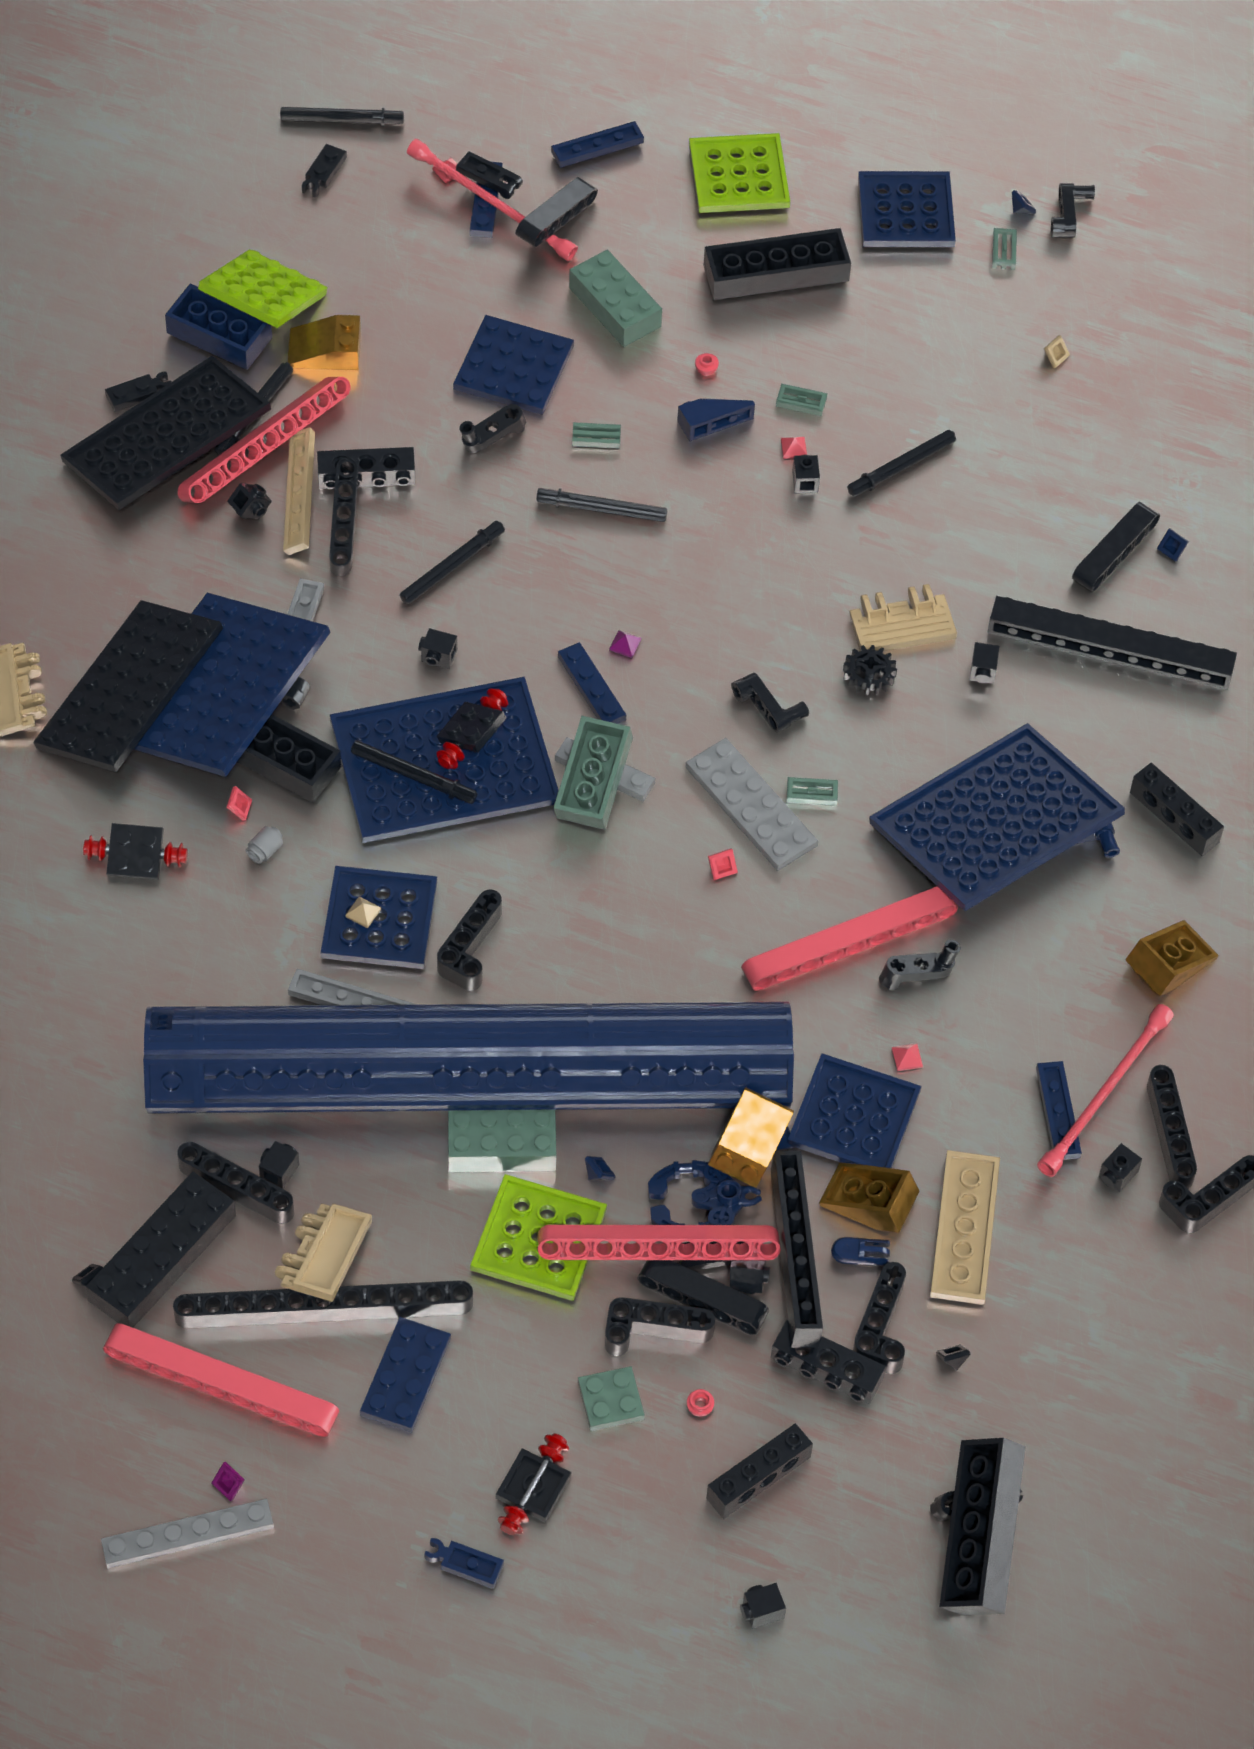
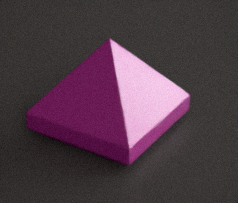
M618 630L609 651L633 658L641 638Z
M223 1462L211 1484L229 1501H233L245 1479L227 1462Z

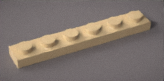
M310 427L297 432L289 441L283 551L288 555L309 548L315 432Z

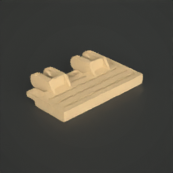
M924 584L922 586V593L925 601L920 602L915 587H908V596L912 607L910 609L907 600L886 605L882 592H877L875 594V602L878 609L872 610L868 595H861V605L865 617H862L860 608L849 611L860 651L862 645L866 649H870L871 645H874L877 651L881 647L884 648V651L956 639L957 631L945 595L933 596L930 585Z
M9 643L0 646V736L34 727L35 720L43 718L47 714L45 706H40L45 703V695L43 693L31 694L30 679L38 677L42 673L41 667L36 665L40 662V656L36 652H29L27 654L24 643L16 645Z
M321 1203L317 1215L305 1213L301 1218V1223L305 1226H298L295 1230V1235L303 1240L297 1255L288 1252L283 1254L281 1263L285 1266H277L274 1273L282 1280L281 1287L333 1302L372 1223V1215L337 1204L329 1206Z

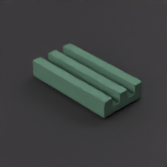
M994 228L992 268L997 269V266H1001V269H1006V266H1010L1011 270H1015L1017 229ZM998 234H1002V259H998ZM1007 235H1011V260H1007Z
M781 383L776 407L822 416L828 393Z
M573 422L572 446L620 449L621 425Z
M788 777L786 803L837 806L838 780ZM793 786H794V787H808V789H804V788H792V787H793ZM818 788H827L833 790H820Z

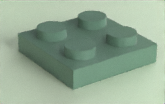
M632 1366L578 1377V1385L590 1431L645 1419Z

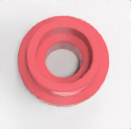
M704 353L695 360L696 369L704 376L714 374L719 366V361L713 354Z
M704 1389L695 1390L687 1398V1408L695 1416H706L714 1408V1398ZM702 1401L705 1403V1406L699 1407L695 1403Z

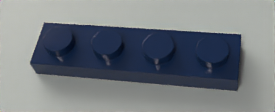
M636 121L552 145L551 153L558 166L562 168L644 143V136Z
M492 162L498 166L503 167V163L501 162ZM477 182V185L481 186V188L493 196L499 197V192ZM476 194L471 217L470 236L493 238L497 208Z
M578 642L559 650V660L596 718L616 724L626 721L625 711L581 643Z
M1063 1061L1037 1063L1036 1066L1052 1149L1062 1141L1075 1123ZM1079 1137L1069 1147L1064 1160L1081 1158L1082 1152Z

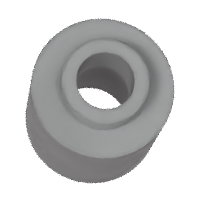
M265 826L248 843L245 851L251 860L261 864L263 861H267L283 845V840L281 839L283 836L275 827Z

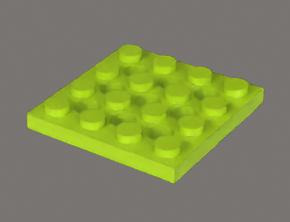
M779 133L689 138L699 213L790 208V196ZM760 152L763 153L764 156H756L754 154ZM740 154L742 157L735 158L731 155ZM717 155L719 158L712 159L709 156ZM757 170H765L767 173L761 174ZM742 171L744 174L737 175L734 172ZM719 172L721 175L714 176L711 173ZM761 187H768L770 190H768V191H763V190H760L759 188H761ZM738 188H744V189H746L747 191H746V192H739V191H737V189H738ZM721 189L724 193H716L714 190Z
M250 249L199 281L198 290L276 328L326 296L328 288L320 284L319 281L310 279L300 274L297 270L289 269L278 261L271 260L261 255L258 251Z
M505 1174L472 1259L470 1270L574 1301L588 1260L544 1259L539 1255L538 1242L532 1239V1235L538 1233L545 1225H567L566 1220L571 1217L578 1218L581 1222L579 1225H601L607 1210V1204ZM519 1202H524L529 1205V1208L526 1211H518L514 1206ZM543 1210H551L555 1215L551 1219H544L540 1213ZM510 1225H517L521 1230L517 1234H510L506 1231V1228ZM547 1241V1242H545V1243L551 1244V1243H554V1242H553V1241ZM574 1241L573 1243L578 1244L581 1241ZM501 1248H508L512 1251V1254L509 1257H501L497 1252ZM532 1255L538 1259V1262L534 1265H527L523 1259L526 1256ZM553 1263H559L564 1269L559 1273H554L549 1269V1266Z

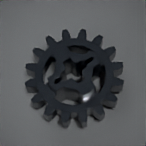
M862 645L861 651L853 649L852 655L846 656V661L843 665L844 680H849V687L857 686V693L863 689L866 695H869L870 691H874L876 695H879V689L886 692L888 691V685L893 686L894 679L897 675L896 660H891V653L883 654L884 648L882 647L877 651L874 645H871L870 649H866Z

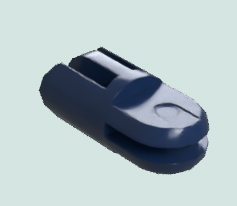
M842 1237L833 1243L831 1253L833 1258L842 1264L884 1267V1265L890 1262L886 1259L890 1257V1250L887 1248L890 1246V1240Z

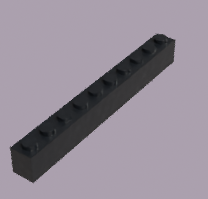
M1000 596L995 598L987 632L1228 690L1237 656V652L1225 648H1216L1203 643L1182 640L1178 637L1161 635L1153 631H1144L1127 625L1123 626L1106 620L1089 618L1081 614H1072L1059 609H1051L1034 603H1026Z

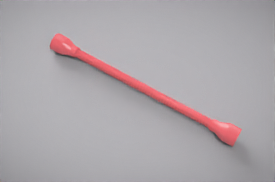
M414 139L408 146L407 154L438 168L456 182H459V184L468 188V190L489 202V204L507 216H510L517 223H520L525 218L521 213L437 158L428 146L419 139ZM551 235L545 240L548 245L553 247L557 255L567 262L575 256L578 250L577 245L556 235Z
M1163 1004L1156 1005L1149 1015L1148 1023L1141 1036L1114 1072H1112L1062 1141L1054 1149L1042 1156L1037 1166L1043 1174L1049 1177H1054L1063 1165L1064 1156L1067 1154L1069 1147L1097 1109H1099L1150 1039L1158 1031L1166 1028L1173 1019L1174 1014L1169 1007Z

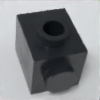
M818 455L794 456L792 468L794 493H818L820 483Z
M429 628L426 637H421L418 651H421V662L431 666L450 669L458 650L457 635Z
M975 642L970 681L994 684L999 645Z
M275 1141L270 1149L266 1148L261 1156V1163L259 1164L260 1177L284 1189L299 1166V1153L291 1145Z
M1121 1143L1102 1163L1098 1177L1101 1178L1106 1186L1120 1192L1139 1172L1142 1158Z
M732 1260L730 1266V1287L746 1294L762 1293L764 1283H769L770 1267H766V1260Z
M777 1583L764 1587L763 1585H756L749 1588L744 1593L743 1604H740L742 1616L745 1621L749 1620L752 1629L785 1619L786 1606Z

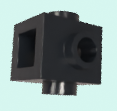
M240 483L227 502L240 517L259 520L266 513L272 500L266 495V490L262 486Z

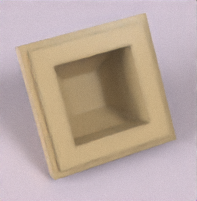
M1058 335L1044 347L1053 368H1056L1070 356L1061 335Z
M359 896L345 916L368 928L381 911V907Z

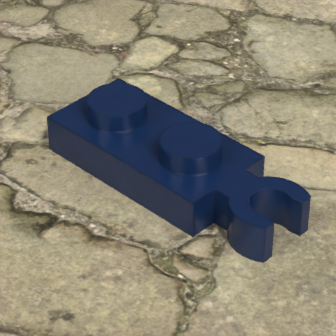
M431 1538L430 1546L437 1548L438 1551L436 1553L425 1551L424 1558L432 1563L442 1561L441 1570L494 1589L504 1566L503 1559L452 1540L449 1547H445L441 1540Z

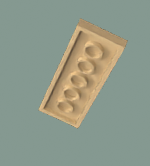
M947 1150L930 1292L931 1298L984 1305L1000 1157Z

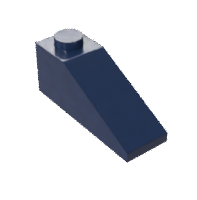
M697 399L688 401L678 406L677 421L688 440L693 441L754 419L755 403L753 400Z

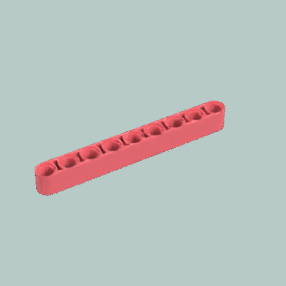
M345 377L324 378L183 481L178 487V497L185 503L204 502L344 399L351 390L350 382ZM335 383H336V385H337V390H336V392H335V390H334V384H335ZM317 396L320 399L319 405L316 402ZM300 409H301V411H302V416H301V418L299 417V410H300ZM282 421H283V423H284V430H283V431H282V429H281V423H282ZM264 435H266V438H267V441H266L265 444H264V442H263V437H264ZM246 448L249 450L248 457L245 455ZM228 461L231 463L230 470L227 468ZM210 474H212L213 481L211 484L209 482ZM192 487L195 490V494L193 497L191 496Z
M937 886L746 960L741 968L752 989L755 991L763 990L947 919L957 912L958 906Z
M545 1225L538 1231L537 1235L538 1253L547 1260H773L778 1257L781 1251L779 1233L776 1228L769 1225ZM547 1241H553L554 1243L549 1244V1243H545V1242H547ZM574 1241H581V1243H578V1244H575V1243H573V1242H574ZM602 1241H608V1243H606V1244H602V1243H600V1242H602ZM635 1241L636 1243L629 1244L627 1242ZM661 1241V1242H663V1243H661V1244H656L655 1242ZM740 1241L745 1242V1243H743V1244H736L737 1242H740Z
M117 1323L114 1325L103 1347V1351L114 1359L317 1436L327 1437L339 1414V1408L326 1400L124 1324Z

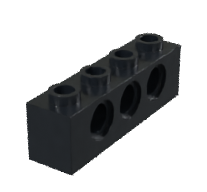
M414 447L317 451L319 489L335 488L337 463L342 458L347 457L354 459L358 464V488L415 485ZM345 470L342 473L345 475H350L353 472L350 470Z
M1152 762L1134 775L1130 793L1197 853L1204 856L1220 843L1224 826Z
M788 1320L785 1321L772 1345L771 1358L777 1364L783 1367L789 1366L799 1371L802 1376L808 1379L814 1378L821 1381L831 1390H840L857 1402H865L870 1405L884 1378L885 1365L821 1336L819 1348H791ZM798 1350H804V1351H806L808 1354H807V1355H800V1354H798L796 1351H798ZM827 1361L833 1366L825 1367L821 1363ZM853 1373L858 1377L855 1379L848 1378L846 1374Z
M796 1423L708 1484L706 1499L720 1516L725 1519L811 1458L813 1443Z

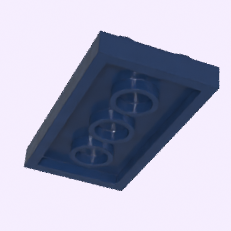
M399 1317L360 1409V1416L412 1433L451 1340V1334Z

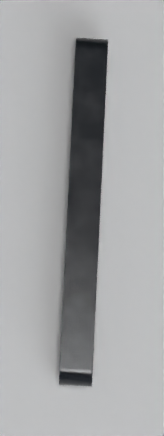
M466 1281L340 1286L333 1302L291 1289L195 1293L178 1296L174 1300L173 1310L175 1322L182 1328L463 1315L470 1312L473 1307V1289ZM463 1295L467 1298L464 1300H458L455 1297ZM437 1297L439 1300L433 1302L429 1301L428 1298ZM403 1298H409L412 1301L408 1303H403L400 1300ZM377 1299L385 1301L382 1304L373 1303ZM348 1301L357 1302V1304L352 1306L347 1305L345 1303ZM321 1302L329 1303L326 1307H320L318 1304ZM296 1303L302 1305L299 1308L290 1307L291 1305ZM266 1305L275 1306L269 1310L263 1308ZM239 1306L247 1307V1309L243 1311L236 1310V1308ZM213 1307L219 1308L217 1312L208 1311ZM183 1309L192 1310L190 1313L187 1314L181 1313Z

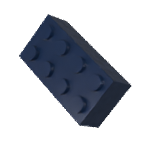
M191 283L165 314L166 331L168 334L246 370L249 369L272 339L270 324L198 290V287Z

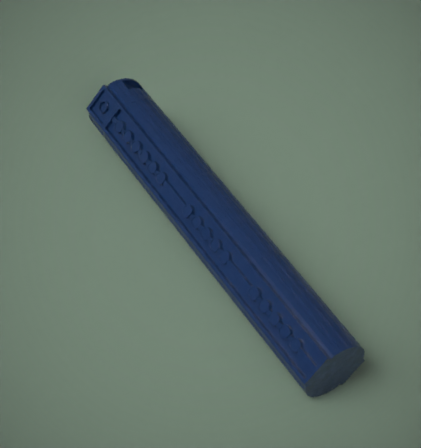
M789 1002L147 1007L143 1058L145 1108L148 1114L733 1109L736 1107L745 1088L790 1108L793 1102L794 1071L791 1006Z

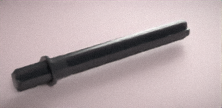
M281 107L280 110L282 120L381 124L382 126L384 124L404 123L403 111L385 110V108H382V110Z
M288 362L281 363L258 392L267 401L272 399L292 374L293 368ZM251 423L214 447L217 454H222L240 441L239 438Z
M946 430L870 473H863L861 478L847 486L849 494L856 497L867 490H874L875 486L954 443L956 441L955 433L951 430Z
M538 488L536 495L538 502L554 504L557 508L560 505L661 522L666 521L668 512L665 507L564 492L561 488L559 490Z
M494 521L484 530H478L476 536L400 593L401 600L406 604L412 603L485 546H491L492 541L504 533L505 528L503 524L499 521Z
M358 740L351 747V752L354 755L449 795L450 799L455 797L473 804L477 798L478 793L460 784V780L456 779L453 781Z

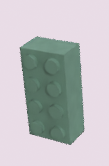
M608 249L569 269V288L623 347L661 327L662 308Z
M581 716L554 805L557 819L606 830L633 740L632 731L629 726Z
M555 1110L448 1111L449 1172L556 1171Z

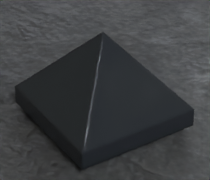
M90 1264L72 1278V1282L86 1286L103 1267Z
M959 1344L937 1350L936 1355L957 1371L970 1356V1351Z

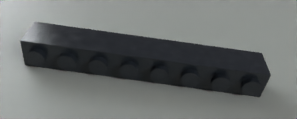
M775 1151L771 1166V1178L777 1229L780 1239V1254L791 1348H819L823 1324L801 1151Z

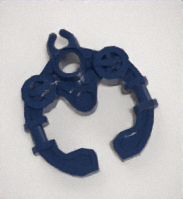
M692 1160V1163L673 1161V1164L658 1171L648 1182L649 1199L661 1200L668 1193L667 1183L674 1179H680V1174L693 1173V1178L702 1177L706 1187L692 1192V1205L697 1209H707L710 1212L708 1214V1221L704 1223L698 1222V1225H735V1217L743 1207L754 1206L762 1201L761 1196L751 1200L745 1197L747 1193L760 1195V1189L752 1186H741L730 1175L709 1166V1162ZM665 1205L650 1207L651 1223L653 1225H685V1223L679 1224L672 1221L670 1211Z

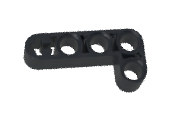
M492 889L483 891L437 953V971L439 975L468 991H474L482 984V964L472 955L502 915V897L499 892Z
M1247 1155L1194 1195L1181 1182H1167L1163 1187L1159 1200L1160 1208L1182 1231L1187 1233L1198 1231L1254 1188V1156ZM1225 1185H1231V1186H1233L1235 1189H1230V1188L1226 1187ZM1172 1195L1175 1196L1177 1199L1174 1200L1169 1198L1168 1196ZM1210 1199L1213 1200L1215 1203L1212 1204L1207 1202L1206 1200ZM1186 1214L1194 1215L1196 1218H1189Z
M889 1262L882 1268L855 1336L853 1351L885 1365V1373L888 1374L900 1371L905 1355V1348L901 1342L885 1336L903 1291L906 1277L905 1268L898 1262ZM891 1278H895L892 1287L888 1285ZM885 1299L889 1301V1303L882 1304L878 1300ZM870 1322H877V1323H879L881 1326H879V1327H873V1326H871L869 1323H870ZM861 1345H868V1346H870L872 1349H870V1350H864V1349H862L860 1346H861ZM893 1354L897 1359H889L886 1355Z
M624 1297L616 1298L610 1303L608 1310L605 1349L613 1356L625 1354L629 1348L631 1333L705 1343L713 1337L715 1316L710 1310L704 1308ZM623 1312L627 1315L624 1317L616 1316L615 1313ZM651 1316L654 1319L651 1321L644 1320L642 1317ZM676 1319L679 1320L681 1323L672 1324L669 1321ZM618 1336L621 1337L623 1340L616 1342L613 1341L611 1338Z

